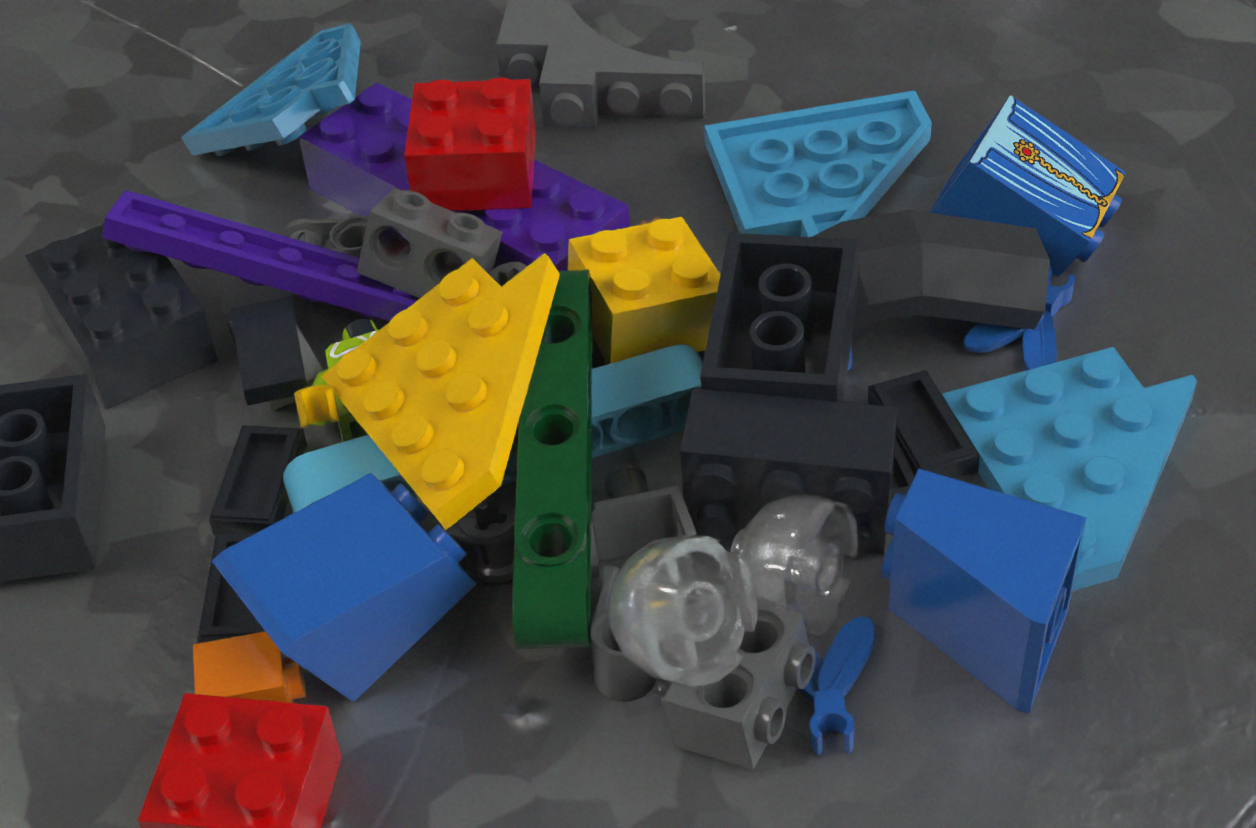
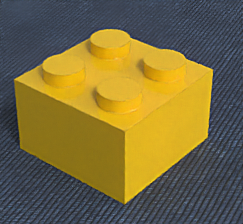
M682 217L659 219L652 223L617 230H604L592 235L569 239L568 270L589 269L593 315L592 336L605 359L606 365L674 345H688L697 352L706 350L721 274Z

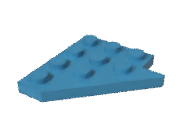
M349 23L320 30L184 134L181 139L191 155L215 152L217 156H223L242 146L247 151H252L270 141H276L279 146L287 144L300 137L307 130L304 122L313 115H323L337 106L350 104L355 100L361 40L352 24Z
M914 90L705 125L704 133L706 148L739 233L812 237L842 221L865 218L930 141L932 122Z
M1111 347L946 392L942 396L980 455L977 472L988 489L1087 517L1073 591L1118 578L1193 400L1197 380L1193 375L1144 388L1115 348Z

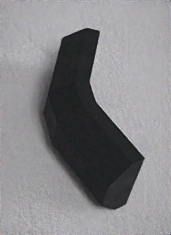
M905 210L842 221L812 236L819 238L857 239L858 298L853 332L874 322L913 315L1035 330L1045 313L1050 259L1036 228Z

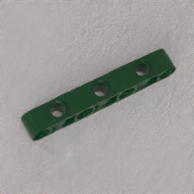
M589 269L558 271L560 274L519 417L512 598L513 633L516 650L590 647L593 315Z

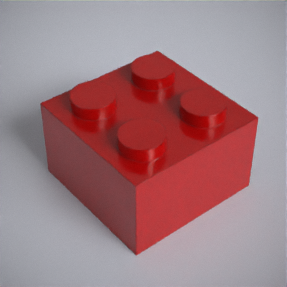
M498 77L488 81L452 82L441 79L429 83H414L404 153L410 191L420 193L429 202L450 211L531 208L536 130L530 79L511 80Z
M184 693L138 818L140 827L321 828L342 759L328 706Z

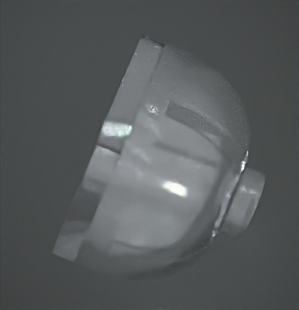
M794 494L767 503L749 521L746 529H741L737 533L731 547V564L735 568L737 585L742 598L802 613L807 637L810 638L809 634L816 636L825 634L839 616L852 582L851 579L840 577L844 555L855 558L857 555L856 519L849 505L816 495Z
M685 535L653 540L626 560L613 581L608 601L609 625L619 649L640 672L673 684L697 687L717 683L737 668L745 655L736 653L742 643L744 631L754 632L758 618L756 586L747 563L737 552H727L719 543H716L719 540L709 536Z

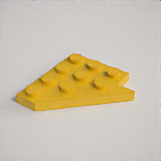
M545 253L502 287L471 258L460 268L447 274L437 286L410 307L396 314L387 325L356 349L346 353L337 364L321 375L328 385L333 386L336 396L445 530L501 487L560 275L549 256Z

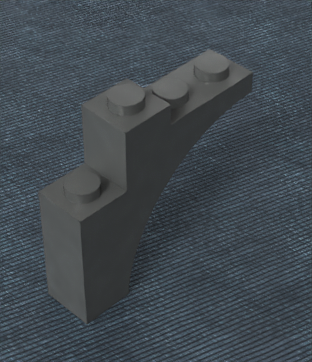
M568 0L507 1L496 42L500 77L511 80L530 79L531 88H540L543 127L596 128L598 115L704 118V62L683 61L654 56L611 41L588 26L576 14Z

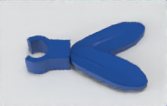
M1049 266L1045 313L1035 330L978 323L971 328L965 337V350L973 353L990 352L1023 336L1022 353L1025 371L1056 363L1057 346L1053 317L1060 307L1069 304L1072 300L1075 282L1074 274L1068 275L1065 285L1059 287L1051 286L1052 269Z
M857 617L843 625L829 647L824 661L815 650V666L812 677L805 688H797L809 701L814 703V715L810 720V745L817 756L823 752L822 734L830 731L839 732L843 735L844 751L850 754L854 748V720L846 711L844 696L849 692L862 672L875 644L874 624L868 617Z

